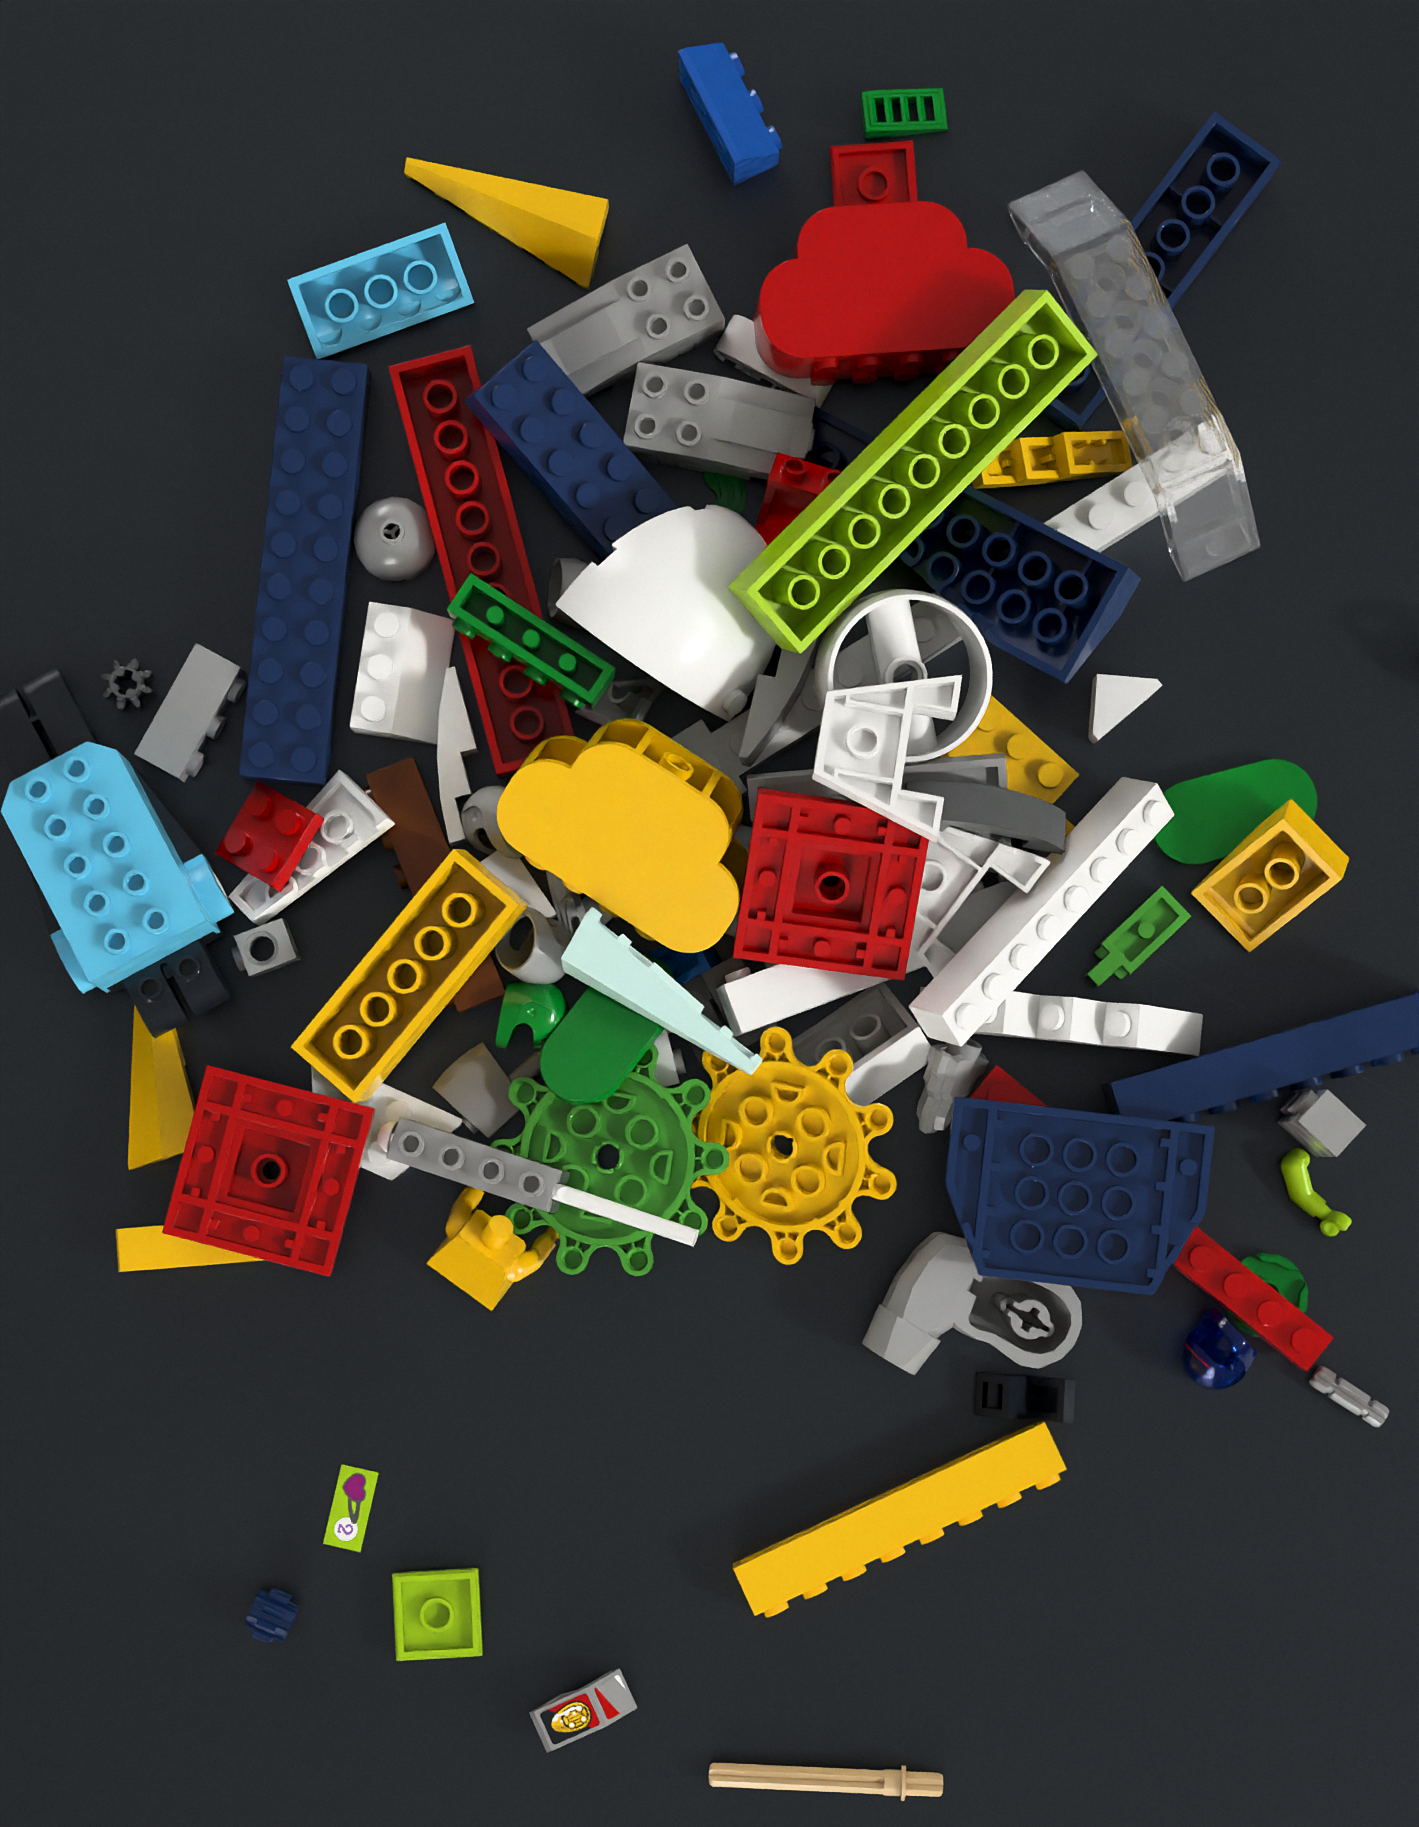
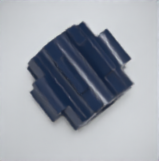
M275 1588L270 1593L260 1589L244 1624V1627L253 1630L252 1638L269 1645L273 1639L281 1643L284 1642L299 1608L298 1605L290 1602L292 1595Z

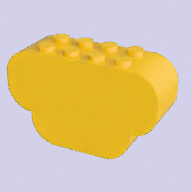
M631 718L612 720L601 726L589 742L568 735L554 736L542 741L533 749L514 774L499 798L496 813L498 826L505 840L514 849L525 855L526 860L535 868L548 870L562 879V883L569 890L578 894L584 893L596 901L600 909L612 917H621L633 925L636 932L647 940H656L669 949L683 953L706 950L720 940L740 907L748 852L734 838L741 824L744 810L742 796L738 787L722 771L643 721Z

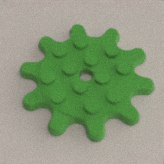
M654 1043L619 1088L610 1097L597 1103L593 1101L583 1103V1105H571L558 1099L548 1087L538 1084L529 1077L515 1079L509 1087L508 1096L513 1105L524 1114L525 1128L516 1138L496 1140L490 1145L570 1172L566 1186L699 1230L698 1236L705 1232L708 1219L706 1213L691 1199V1185L699 1176L722 1173L729 1165L730 1160L729 1152L723 1145L715 1142L700 1141L692 1131L694 1116L704 1109L710 1101L711 1091L708 1085L699 1079H690L676 1088L661 1086L655 1076V1067L658 1062L659 1053ZM613 1145L619 1150V1162L615 1168L606 1170L598 1162V1153L602 1147ZM518 1202L512 1204L506 1211L505 1217L509 1218L512 1222L513 1233L526 1234L541 1225H548L555 1229L560 1238L556 1262L559 1269L565 1274L575 1275L582 1272L587 1266L593 1251L601 1247H609L615 1250L621 1259L624 1270L630 1275L643 1276L653 1266L654 1259L651 1251V1240L654 1233L562 1202L557 1213L545 1212Z

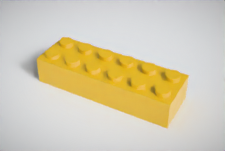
M453 849L292 1044L291 1048L354 1103L367 1101L517 921L529 904L469 852L463 849Z

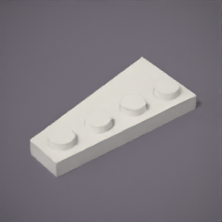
M341 770L337 771L306 807L324 818V821L283 890L280 892L248 873L229 895V898L253 923L259 926L265 924L395 825L390 817Z

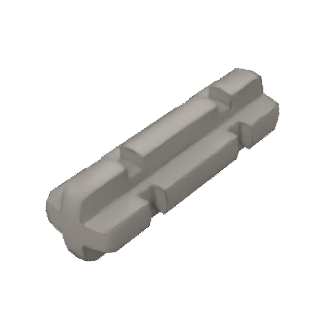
M1319 1366L1314 1371L1309 1381L1312 1387L1324 1394L1326 1392L1329 1393V1398L1355 1415H1363L1362 1419L1374 1427H1380L1385 1422L1389 1414V1409L1377 1400L1371 1401L1369 1395L1343 1378L1337 1379V1374L1324 1366Z

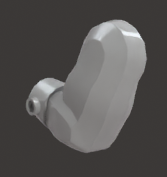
M933 1232L912 1251L894 1276L883 1303L878 1305L862 1344L899 1368L915 1375L941 1342L938 1337L949 1329L954 1328L973 1339L990 1343L1020 1366L1039 1369L1061 1360L1075 1345L1082 1327L1081 1301L1072 1287L1067 1285L980 1276L977 1274L965 1238L943 1232Z

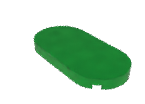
M1282 759L1263 760L1183 781L1171 786L1163 793L1174 816L1156 834L1153 840L1158 849L1166 856L1168 855L1171 859L1176 860V862L1185 865H1200L1224 859L1261 822L1290 799L1313 820L1317 809L1316 789L1311 778L1302 768Z
M642 954L652 963L655 962L675 980L671 970L661 960ZM589 986L546 1040L540 1055L542 1078L549 1090L558 1099L568 1104L583 1105V1103L593 1101L597 1103L605 1100L619 1088L665 1028Z

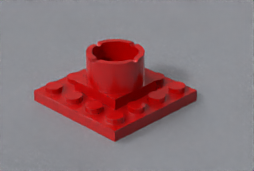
M758 788L732 951L733 958L904 981L929 839L856 801Z
M207 1065L162 1233L330 1277L337 1257L375 1108ZM272 1162L276 1163L280 1168L279 1175L274 1179L270 1178L267 1174V1167Z

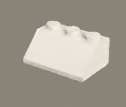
M369 602L350 720V728L354 733L437 745L439 708L446 669L450 667L455 628L451 626L454 620L413 608Z
M884 982L867 988L792 1040L795 1056L799 1061L809 1066L818 1064L830 1050L841 1049L848 1052L853 1060V1070L845 1084L846 1092L855 1103L862 1106L869 1105L927 1065L929 1062L927 1055L931 1047L919 1025Z

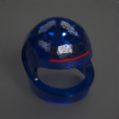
M1216 1308L1202 1315V1322L1187 1335L1181 1350L1182 1366L1186 1374L1197 1385L1211 1390L1228 1389L1238 1384L1246 1376L1258 1355V1352Z

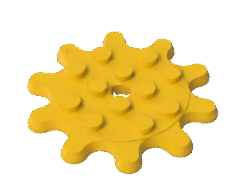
M776 1026L768 1028L761 1035L759 1056L762 1058V1063L751 1076L713 1054L704 1051L702 1064L712 1079L713 1088L708 1105L693 1118L692 1131L700 1141L715 1142L723 1145L729 1152L730 1160L725 1171L716 1175L706 1174L699 1176L692 1183L691 1189L704 1186L712 1189L717 1194L720 1208L712 1221V1229L715 1235L723 1241L731 1242L736 1240L747 1227H761L770 1235L773 1255L779 1262L786 1265L794 1264L800 1260L803 1255L804 1236L811 1230L824 1231L838 1247L843 1249L855 1247L861 1240L862 1230L852 1211L854 1199L862 1195L880 1200L888 1199L894 1194L897 1181L894 1173L874 1162L868 1151V1144L871 1139L887 1133L893 1126V1113L884 1104L872 1103L862 1106L855 1103L848 1096L845 1084L853 1070L851 1055L844 1050L833 1049L828 1051L818 1064L806 1065L795 1056L789 1032L784 1028ZM783 1135L788 1139H793L792 1154L785 1155L777 1150L774 1141L775 1136Z

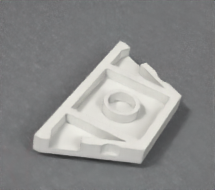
M311 1065L313 1093L354 1103ZM382 1083L367 1101L356 1103L375 1108L360 1167L391 1181L409 1168L408 1165L387 1159L388 1153L380 1147L377 1135L381 1126L386 1122L399 1121V1118L402 1117L451 1133L461 1126L462 1119Z

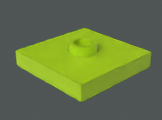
M479 1568L392 1573L396 1661L483 1655Z

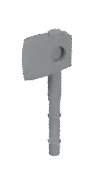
M481 1042L455 1060L442 1073L432 1088L463 1115L461 1117L462 1122L473 1134L480 1130L485 1136L490 1138L520 1111L519 1108L513 1105L508 1096L511 1083L519 1077H529L535 1080L541 1075L540 1055L542 1048H538L507 1076L485 1044Z

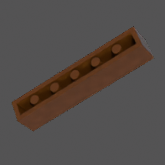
M412 756L365 775L369 786L362 788V790L395 823L394 826L380 836L386 850L394 848L400 864L393 866L401 889L410 888L414 897L450 854L451 849L417 762ZM491 952L447 1004L448 1008L456 1006L458 1012L462 1014L504 997L506 988Z

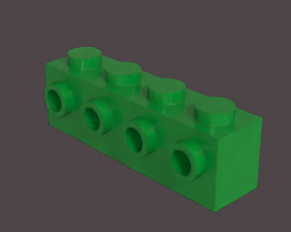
M471 573L447 608L450 617L455 619L451 625L453 628L472 640L476 634L490 642L487 649L507 663L513 657L526 666L523 671L526 676L542 686H545L549 681L562 689L559 697L581 710L583 705L593 710L616 676L614 666Z

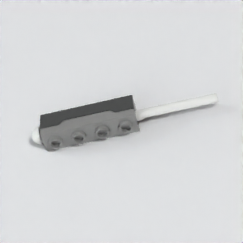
M402 1117L399 1118V1121L386 1122L378 1131L377 1140L380 1147L388 1153L387 1159L545 1212L557 1213L562 1202L690 1246H694L699 1234L697 1229L566 1186L570 1172Z

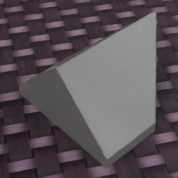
M652 676L614 679L593 710L583 705L581 710L577 709L575 713L599 728L612 720L621 718L637 719L646 723L667 686Z

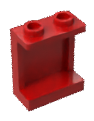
M777 452L768 477L765 496L755 527L767 546L841 471Z

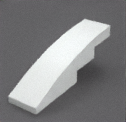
M455 666L447 668L439 708L437 740L440 801L447 836L451 846L468 842L464 835L457 802L469 799L473 795L463 757L479 753Z

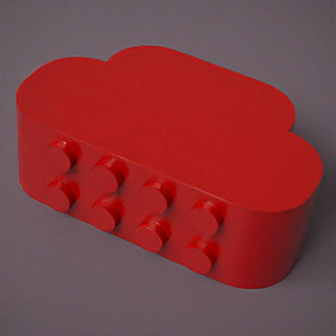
M916 201L825 208L811 216L802 227L792 260L785 261L776 266L767 275L762 284L753 316L757 351L763 362L777 374L788 378H810L812 386H829L840 379H852L853 383L866 384L875 382L878 377L894 376V379L897 381L914 380L919 377V374L935 373L937 377L1015 300L1013 280L1006 265L994 254L978 248H967L966 234L960 220L953 212L940 204Z

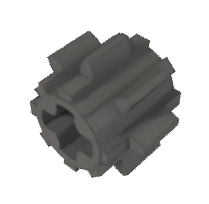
M134 658L127 666H123L117 660L113 661L115 670L112 674H102L101 676L110 686L106 688L107 690L103 693V696L106 699L115 698L117 700V708L120 711H124L127 706L129 707V703H133L140 710L143 709V702L141 700L144 696L155 695V692L147 687V683L154 676L150 670L140 671L139 661ZM132 675V679L137 683V687L135 690L128 689L125 694V691L119 687L122 680L129 681Z

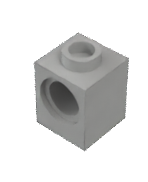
M283 918L234 936L237 943L236 947L231 948L234 960L239 971L247 970L250 977L255 978L301 960L287 920ZM262 938H270L275 947L273 956L266 961H258L253 953L255 943Z

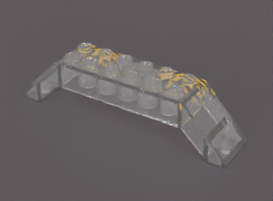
M1083 170L1007 204L1008 212L1023 243L1030 247L1045 266L1071 321L1098 354L1091 361V364L1155 497L1167 540L1166 546L1183 582L1259 549L1261 543L1240 453L1130 221Z

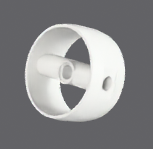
M890 589L860 598L849 605L828 627L821 640L815 659V692L823 712L827 691H834L833 670L840 645L849 630L864 615L879 685L894 683V671L902 664H907L912 672L911 681L927 679V670L921 662L909 600H919L934 607L952 622L963 639L969 657L970 681L967 696L960 712L946 730L937 737L932 717L912 713L905 764L924 762L939 757L957 747L974 731L981 721L988 706L992 690L991 658L978 628L956 605L937 595L923 591Z

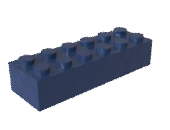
M537 340L521 349L464 400L466 405L601 563L614 552L612 544L619 538L656 516L678 509V506Z

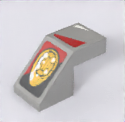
M619 1668L609 1671L578 1690L558 1695L529 1712L546 1751L550 1752L610 1725L635 1710L637 1705Z

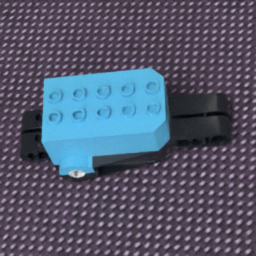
M56 666L23 684V688L37 714L33 717L26 702L16 688L0 696V746L17 779L9 784L1 813L29 865L48 932L67 972L78 989L84 994L98 987L106 993L113 995L126 988L151 1035L156 1039L190 1020L172 984L173 981L176 980L182 994L196 1016L232 998L206 944L224 935L218 921L235 913V909L209 859L140 772L116 749L100 745L67 680ZM45 729L58 754L57 758L51 752L41 730Z

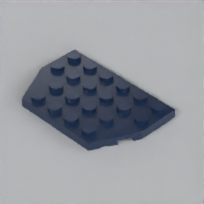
M954 1097L944 1184L977 1274L988 1277L1154 1295L1163 1281L1166 1272L1181 1253V1249L1206 1214L1215 1126Z

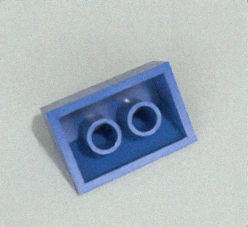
M723 42L686 47L678 51V78L733 186L778 165V150L783 148L781 140L772 125L766 128L760 116L764 109L754 89L747 91L741 79L745 75V71L735 52L729 54Z

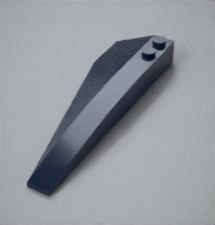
M815 407L812 422L813 429L816 430L812 451H808V459L806 458L805 461L842 472L876 437ZM969 485L898 555L938 594L961 609L976 625L979 632L994 646L1066 684L1120 618L1141 580L1129 567Z

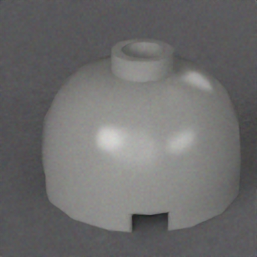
M391 496L376 500L363 510L355 524L353 543L357 557L369 573L383 581L415 579L428 569L436 555L437 548L428 514L422 506L410 499ZM400 530V534L396 538L395 534ZM385 535H390L392 539H387Z

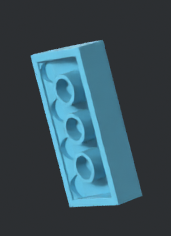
M446 223L287 280L316 359L327 357L474 303Z

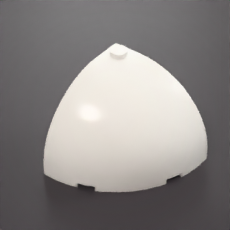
M706 505L705 509L694 510L690 506H686L656 516L612 544L614 552L599 566L591 562L567 588L555 605L640 669L696 705L730 722L734 715L739 713L746 705L747 697L756 686L758 674L763 675L771 659L776 642L727 586L767 547V544L746 519L728 508Z

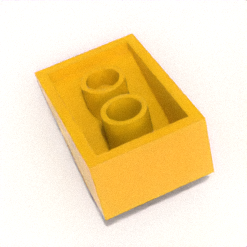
M1290 799L1261 822L1192 890L1191 894L1248 952H1251L1342 880L1349 857Z

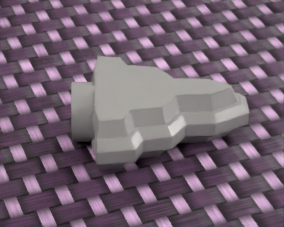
M969 1038L962 1047L947 1042L946 1044H936L930 1047L927 1055L929 1062L923 1076L925 1087L918 1101L916 1112L920 1131L927 1134L935 1133L937 1130H945L951 1122L953 1098H965L970 1094L978 1077L984 1074L989 1061L981 1052L982 1046L978 1042Z

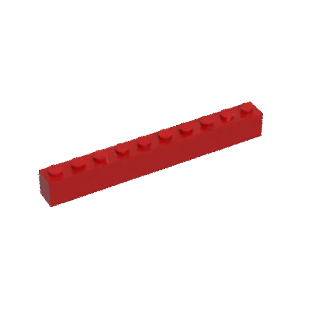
M997 1065L969 1097L1048 1107ZM1197 1226L1195 1227L1172 1266L1297 1368L1308 1371L1334 1337Z

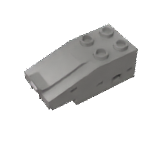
M688 244L606 283L527 328V332L532 342L537 340L584 397L587 398L609 386L613 389L634 379L638 362L660 366L679 357V355L681 356L693 350L694 346L697 348L722 336L725 331V318Z
M638 362L623 443L642 462L659 463L660 465L671 467L677 466V468L700 472L718 473L750 480V477L768 480L777 452L798 457L802 460L808 459V451H812L816 431L813 429L812 423L816 399L722 376Z

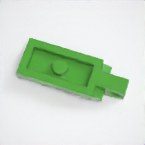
M1163 886L1159 887L1099 944L1100 947L1093 954L1100 961L1084 977L1095 988L1099 987L1112 974L1120 981L1126 975H1130L1191 915Z

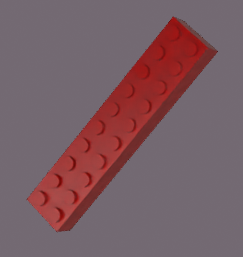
M471 345L388 366L450 601L452 602L471 573L544 621L496 439L464 402L470 394L481 386ZM459 632L495 771L499 780L514 776L533 749L542 741L560 735L575 737L566 701L559 697L562 689L549 681L545 686L538 684L523 673L526 666L513 657L507 663L487 649L490 642L476 634L472 640Z

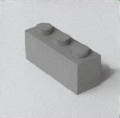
M196 643L134 754L184 783L189 775L195 777L206 757L205 754L201 753L209 738L215 740L225 725L226 718L222 715L230 701L236 703L246 687L247 681L243 680L246 672L240 666Z
M1328 1089L1302 1091L1300 1094L1296 1091L1280 1107L1279 1110L1284 1115L1277 1121L1313 1157H1337L1366 1126Z

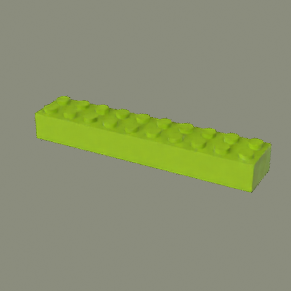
M1025 289L727 587L781 649L801 654L1098 355L1048 290Z

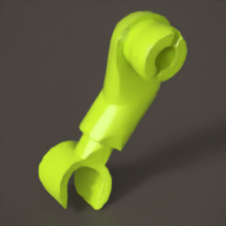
M1301 1148L1291 1149L1282 1158L1280 1164L1290 1199L1313 1218L1317 1216L1322 1220L1320 1229L1324 1235L1332 1237L1336 1236L1340 1230L1346 1231L1352 1223L1351 1218L1342 1212L1331 1210L1325 1204L1326 1200L1312 1189L1307 1170L1310 1163L1309 1154Z

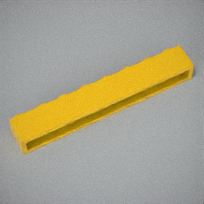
M1038 1420L733 1563V1570L754 1616L764 1613L765 1617L768 1618L789 1608L787 1601L803 1594L806 1600L823 1593L828 1589L826 1582L839 1576L842 1577L843 1581H847L867 1571L865 1564L880 1558L882 1563H885L903 1555L906 1552L903 1546L919 1539L921 1545L938 1539L944 1535L943 1527L958 1521L960 1526H965L983 1517L981 1510L992 1504L997 1503L998 1508H1003L1022 1498L1020 1491L1035 1485L1037 1490H1041L1061 1480L1058 1473L1067 1470L1046 1423L1043 1420Z

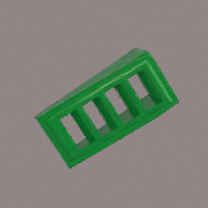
M943 88L891 89L861 92L860 105L865 140L948 130ZM932 100L934 120L926 121L924 101ZM916 102L918 121H910L908 103ZM892 105H900V122H894ZM883 106L885 122H877L876 107Z

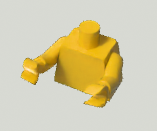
M467 1185L451 1207L445 1228L447 1237L426 1264L492 1311L513 1282L520 1281L541 1267L555 1248L556 1244L554 1242L557 1238H560L554 1228L547 1226L546 1232L539 1235L528 1251L524 1252L526 1244L524 1240L513 1233V1224L509 1218L503 1215L491 1217L482 1210H476L472 1213L480 1203L484 1191Z

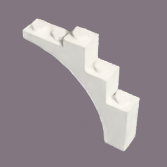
M920 987V993H921L926 987ZM1012 991L974 1034L1086 1044L1169 1055L1199 1056L1203 1014L1143 1004L1111 1003L1076 997L1044 996Z

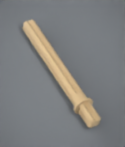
M715 1762L710 1764L709 1784L713 1787L883 1794V1796H900V1801H905L906 1795L940 1797L943 1793L942 1774L906 1771V1766L903 1765L901 1770Z

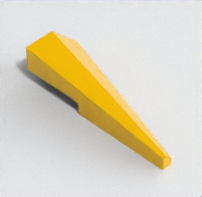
M406 158L405 176L410 179L413 178L432 190L441 199L447 200L459 207L468 216L515 246L533 254L553 270H558L575 281L578 286L583 289H590L599 254V245L609 210L608 199Z
M135 1004L128 1142L129 1170L183 1154L196 1108L176 1028L155 1039L143 1022Z

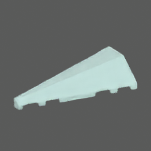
M591 907L585 914L561 957L563 972L751 1076L761 1065L762 1058L732 1037L734 1033L724 1025L720 1028L701 1012L704 1006L659 965L655 962L652 963L630 946L632 941L624 934L617 936L600 922L602 914Z

